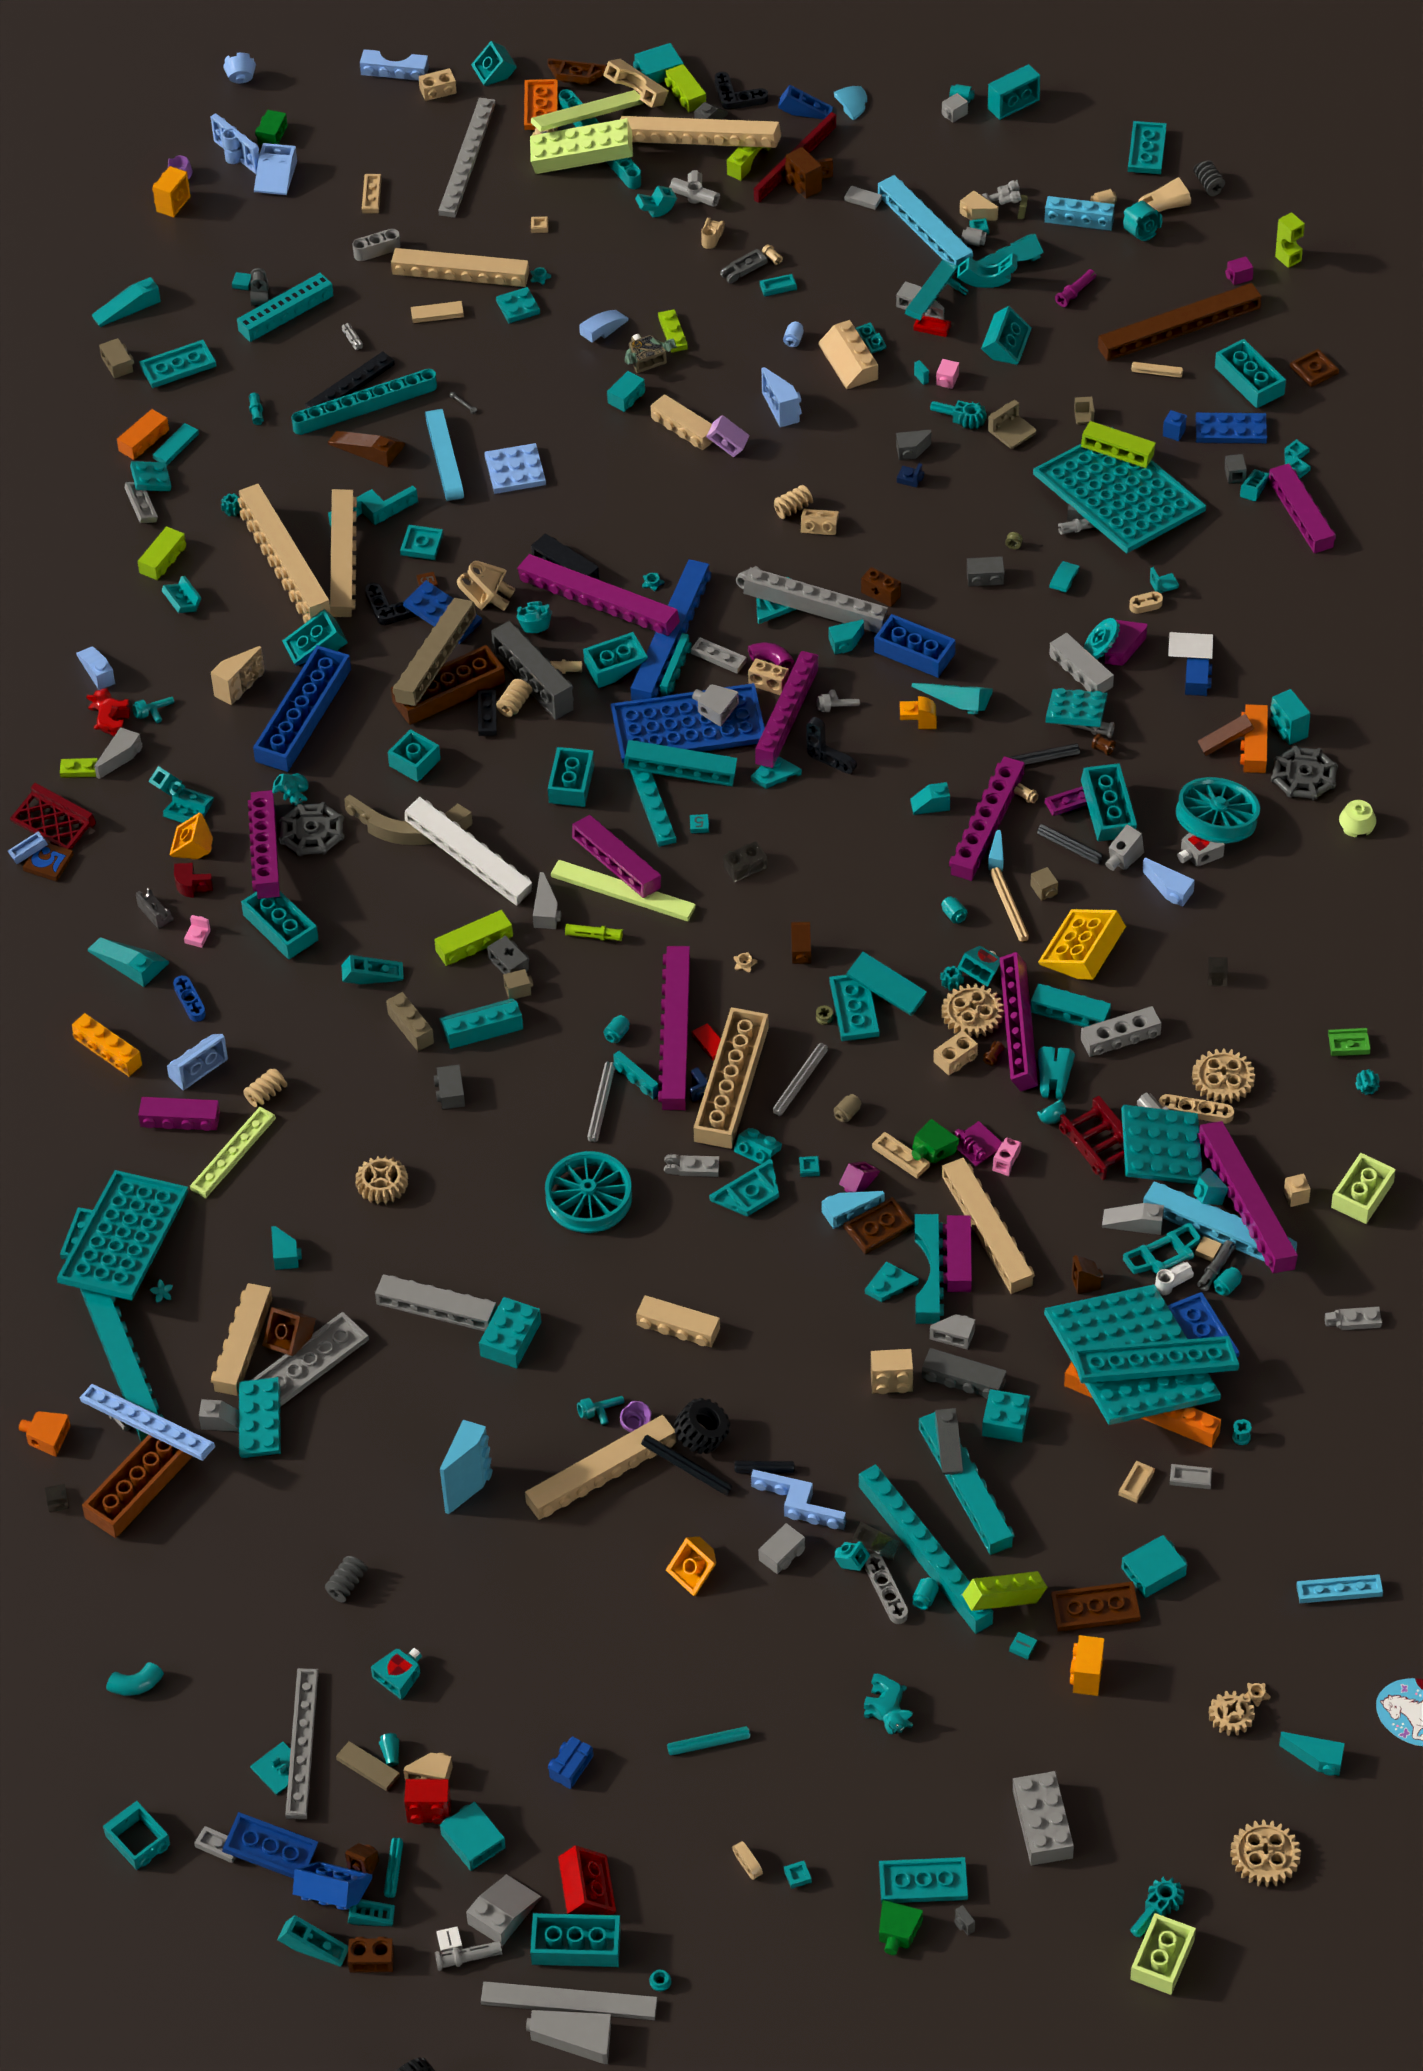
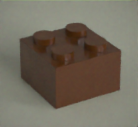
M803 147L787 154L785 163L787 183L791 184L804 198L822 191V165Z

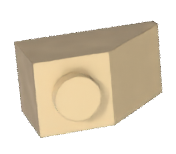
M972 191L960 200V214L969 220L986 218L987 221L998 220V206L977 192Z
M429 1753L405 1766V1781L406 1779H449L453 1768L451 1756L445 1753Z

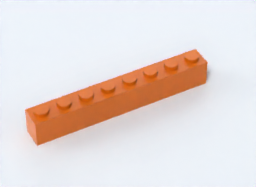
M1071 1361L1065 1372L1064 1386L1093 1398L1085 1383L1080 1382L1077 1370ZM1193 1407L1141 1418L1211 1448L1221 1429V1419Z

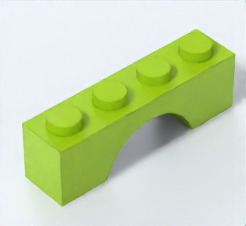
M739 146L727 159V175L742 181L750 172L752 162L761 149L769 151L771 147Z

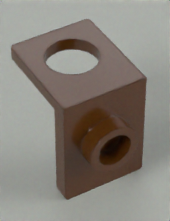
M832 158L817 160L822 165V178L833 177Z

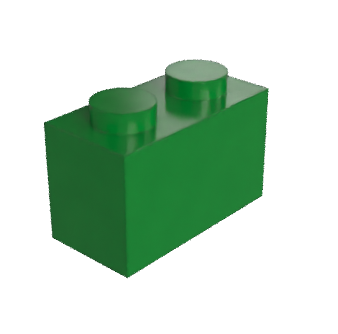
M267 110L255 131L258 144H279L288 126L286 113Z

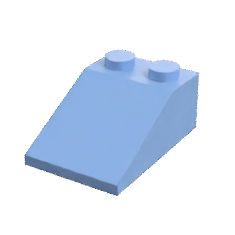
M761 368L762 394L779 427L800 422V414H802L799 402H801L800 393L796 392L793 385L767 368Z

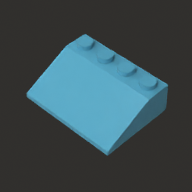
M463 1420L440 1467L444 1507L447 1514L453 1512L482 1489L486 1480L489 1481L492 1476L493 1470L490 1468L491 1458L489 1457L490 1447L488 1446L489 1436L486 1432V1426Z

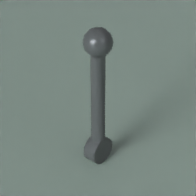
M455 392L450 393V397L455 398L467 407L471 414L477 413L476 407H471L459 398Z

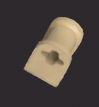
M711 218L706 219L701 231V242L704 248L712 249L717 245L720 236L724 232V221L718 222L711 220Z

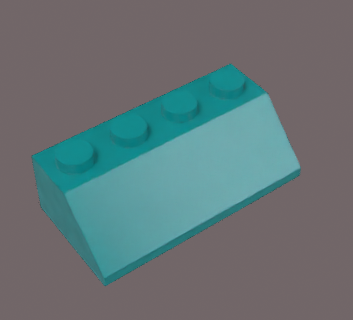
M512 998L439 1018L450 1049L523 1029L521 1011L517 1001Z

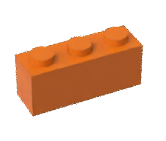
M151 409L117 438L119 452L133 460L142 455L145 450L155 444L160 437L169 431L167 417Z

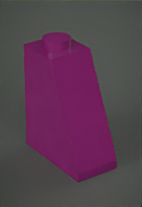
M1116 620L1120 625V631L1115 639L1116 642L1112 644V648H1109L1108 652L1105 653V664L1123 666L1147 637L1146 623Z

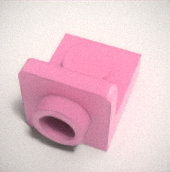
M192 915L190 918L191 926L184 937L185 944L202 948L211 931L209 920L202 916Z

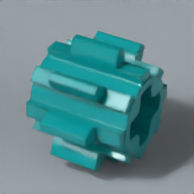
M234 493L224 496L221 499V510L225 511V514L228 516L240 514L239 497Z
M956 966L946 967L944 972L940 974L942 986L948 988L949 991L959 989V986L964 983L963 971L957 969Z
M1370 1069L1362 1070L1357 1074V1082H1355L1357 1090H1361L1362 1094L1364 1093L1365 1095L1374 1094L1375 1091H1378V1087H1380L1378 1074H1374V1071Z

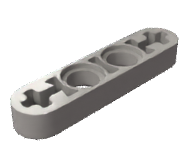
M870 1554L865 1563V1570L890 1620L895 1624H902L908 1618L907 1606L883 1558L879 1554ZM874 1561V1563L877 1564L878 1571H876L874 1565L871 1564V1562ZM879 1577L888 1579L885 1584H879L876 1580ZM893 1593L896 1598L890 1601L885 1598V1595ZM895 1606H897L899 1613H902L901 1616L895 1614Z

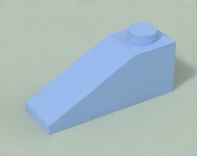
M93 646L76 653L98 690L115 684L112 667L107 659Z
M1144 858L1143 873L1167 900L1183 907L1194 892L1195 880L1148 858Z

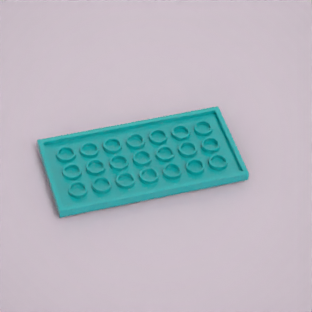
M114 1170L58 1274L57 1283L133 1300L188 1194V1187Z

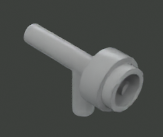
M830 690L829 694H821L817 697V710L830 712L831 707L859 706L860 700L838 699L836 691Z

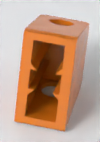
M38 1411L35 1413L32 1421L24 1419L20 1421L19 1431L26 1432L27 1441L30 1446L57 1457L71 1424L67 1414Z

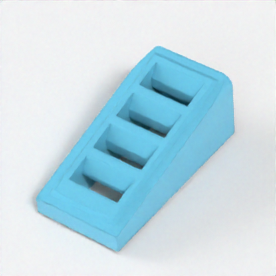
M997 830L988 858V868L991 870L998 867L1002 872L1004 864L1001 830Z

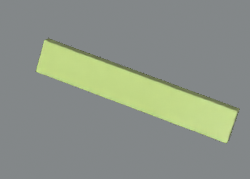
M259 1107L190 1185V1190L207 1198L276 1119L275 1114Z

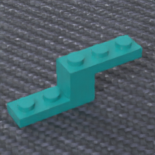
M412 485L385 501L371 489L357 497V508L353 507V511H356V517L363 513L376 525L418 502L417 489ZM332 511L328 513L330 526Z

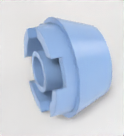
M237 53V56L231 58L227 56L225 58L223 68L231 82L241 84L249 82L253 78L256 63L254 58H250V54Z

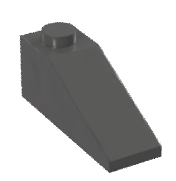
M956 1408L935 1410V1426L942 1475L963 1473Z

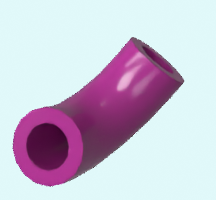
M762 642L748 646L752 662H754L755 658L767 660L789 670L794 666L795 662L785 648L777 644Z

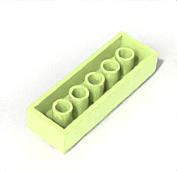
M628 119L530 136L531 164L535 173L540 174L633 157L632 129Z

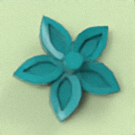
M159 1279L158 1287L150 1289L152 1293L157 1294L156 1303L161 1301L163 1297L171 1300V1295L168 1291L173 1287L170 1284L164 1286L163 1281Z

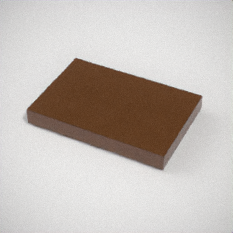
M892 1197L843 1223V1228L864 1254H867L915 1228V1224Z

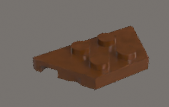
M548 58V67L555 79L565 83L589 84L602 77L607 66Z

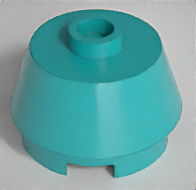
M541 601L527 603V607H518L516 618L525 632L539 633L549 628L552 615L549 604L542 605Z

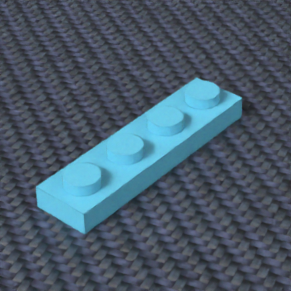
M1380 1574L1297 1581L1296 1585L1299 1603L1382 1597L1383 1595Z

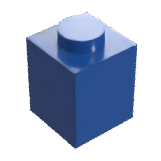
M1170 410L1164 420L1163 436L1179 441L1186 430L1187 415Z

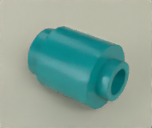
M952 85L949 97L958 93L970 103V100L974 99L975 90H972V86Z
M949 896L942 901V910L953 923H961L966 919L968 912L957 898Z
M622 1015L614 1017L603 1031L606 1040L611 1043H618L629 1030L630 1022Z
M1234 1267L1226 1269L1214 1281L1215 1291L1220 1295L1228 1296L1241 1283L1242 1274Z
M927 1577L919 1581L913 1594V1604L917 1608L926 1610L932 1605L939 1590V1586L934 1579Z

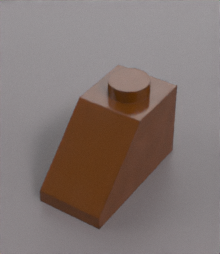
M791 922L792 964L811 963L810 922Z
M1078 1255L1073 1256L1072 1281L1077 1294L1100 1289L1101 1281H1103L1102 1270L1097 1268L1094 1261Z
M358 1843L345 1853L348 1869L372 1874L379 1862L378 1851L371 1845Z

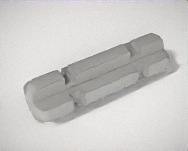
M349 323L343 324L342 331L346 334L354 349H362L363 343Z

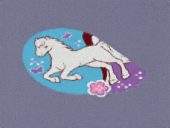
M1408 1678L1390 1683L1379 1693L1376 1700V1709L1381 1722L1399 1739L1413 1745L1423 1746V1679Z

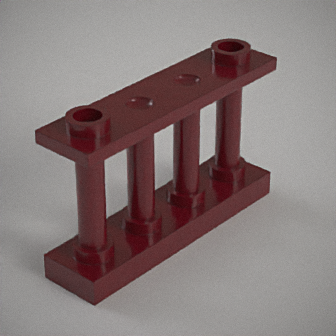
M1100 1096L1093 1098L1092 1108L1089 1112L1071 1121L1064 1114L1060 1115L1059 1129L1062 1134H1066L1089 1162L1093 1172L1099 1175L1102 1180H1105L1107 1167L1125 1159L1124 1150L1104 1161L1097 1154L1115 1144H1120L1124 1149L1122 1122ZM1094 1117L1099 1118L1102 1124L1082 1134L1075 1128ZM1105 1130L1110 1131L1113 1137L1092 1148L1086 1142V1140Z

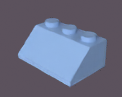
M212 1034L201 1040L192 1049H188L179 1058L171 1061L167 1065L169 1078L184 1091L227 1061L228 1055L224 1035Z

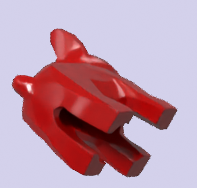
M107 688L96 690L93 695H87L86 697L92 702L88 709L92 711L99 710L97 725L94 726V729L115 736L120 727L123 728L124 720H116L118 718L130 717L129 699L120 701L112 698Z

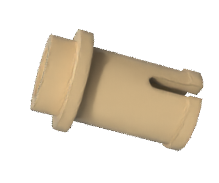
M767 244L763 247L762 253L775 265L782 262L783 257L774 250L772 245Z
M1021 783L1018 784L1019 787H1015L1014 793L1026 799L1027 803H1035L1037 801L1038 794L1036 790H1031Z

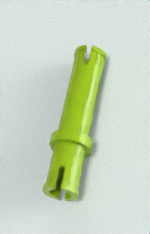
M567 923L565 935L598 938L600 941H605V939L622 941L623 929Z

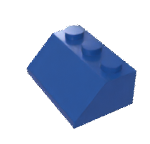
M318 1861L295 1869L293 1895L301 1896L302 1900H317L321 1905L332 1904L336 1905L337 1909L347 1910L349 1907L359 1904L372 1880V1874Z

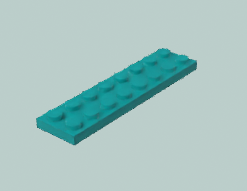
M1229 1336L1072 1349L1073 1361L1081 1383L1237 1371L1239 1369V1362Z

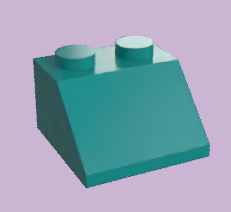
M493 41L488 43L471 64L485 86L508 79L517 68L506 48Z

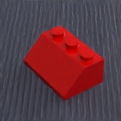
M575 1845L558 1856L567 1914L611 1915L616 1913L607 1855Z

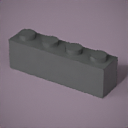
M930 1348L922 1366V1378L929 1382L944 1384L949 1388L964 1390L966 1393H974L988 1399L990 1389L1003 1390L1006 1383V1370Z

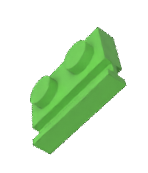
M1367 1028L1328 1031L1331 1056L1370 1054Z

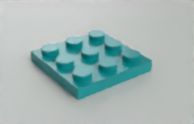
M1064 688L1053 689L1046 714V723L1101 727L1107 702V693L1066 690Z

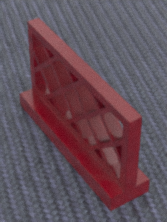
M37 783L31 786L32 792L10 818L11 822L33 834L39 831L44 839L51 844L69 850L74 847L89 827L93 828L96 824L92 813ZM33 799L39 801L40 805L34 807L29 806ZM53 808L54 813L44 815L43 809ZM41 811V816L31 818L30 812ZM28 813V819L22 821L18 819L21 814ZM64 815L68 817V821L58 823L57 817ZM55 818L56 824L45 825V820ZM42 821L43 827L33 828L32 823ZM80 823L83 825L79 830L73 831L72 829L73 824ZM69 826L70 832L60 834L59 828ZM52 829L57 830V835H47L46 831ZM71 836V841L67 846L61 843V838Z

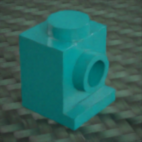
M860 1541L857 1544L844 1542L841 1547L836 1549L834 1558L841 1568L860 1571L870 1557V1554Z

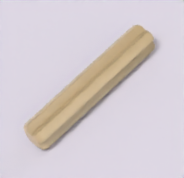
M1133 362L1131 367L1132 372L1179 378L1183 374V368Z

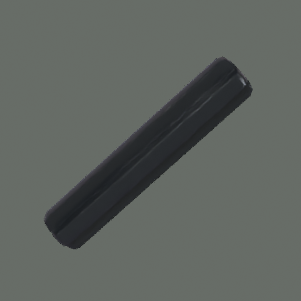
M735 1461L734 1470L736 1473H752L753 1469L767 1473H794L795 1463L793 1461Z

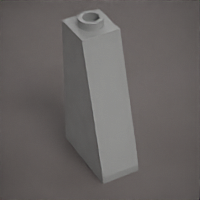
M532 2010L531 2018H527L526 2031L530 2032L531 2040L602 2064H608L611 2014Z

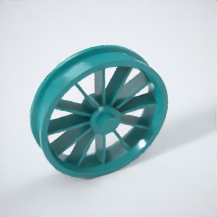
M1217 777L1198 778L1185 784L1180 791L1176 807V817L1188 832L1201 839L1217 843L1239 842L1251 836L1256 829L1260 813L1259 801L1249 789L1234 781Z
M595 1151L571 1154L557 1162L546 1178L545 1194L548 1211L557 1223L575 1232L594 1233L609 1229L619 1223L630 1209L632 1203L630 1175L620 1161L608 1154ZM585 1166L586 1179L582 1180L573 1169ZM587 1166L599 1167L593 1179H588ZM605 1168L614 1172L598 1181ZM568 1172L576 1183L560 1177ZM619 1178L623 1182L621 1185L607 1186ZM555 1184L570 1189L552 1191ZM625 1193L623 1200L608 1194ZM570 1198L558 1206L554 1202V1199ZM601 1201L618 1207L610 1212ZM579 1202L572 1216L563 1212ZM596 1204L604 1215L592 1218L591 1205ZM584 1205L589 1206L590 1218H578Z

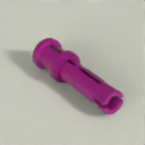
M1089 269L1072 285L1064 287L1061 293L1055 295L1056 303L1061 307H1066L1071 299L1077 297L1080 290L1096 278V273L1091 276L1094 271Z

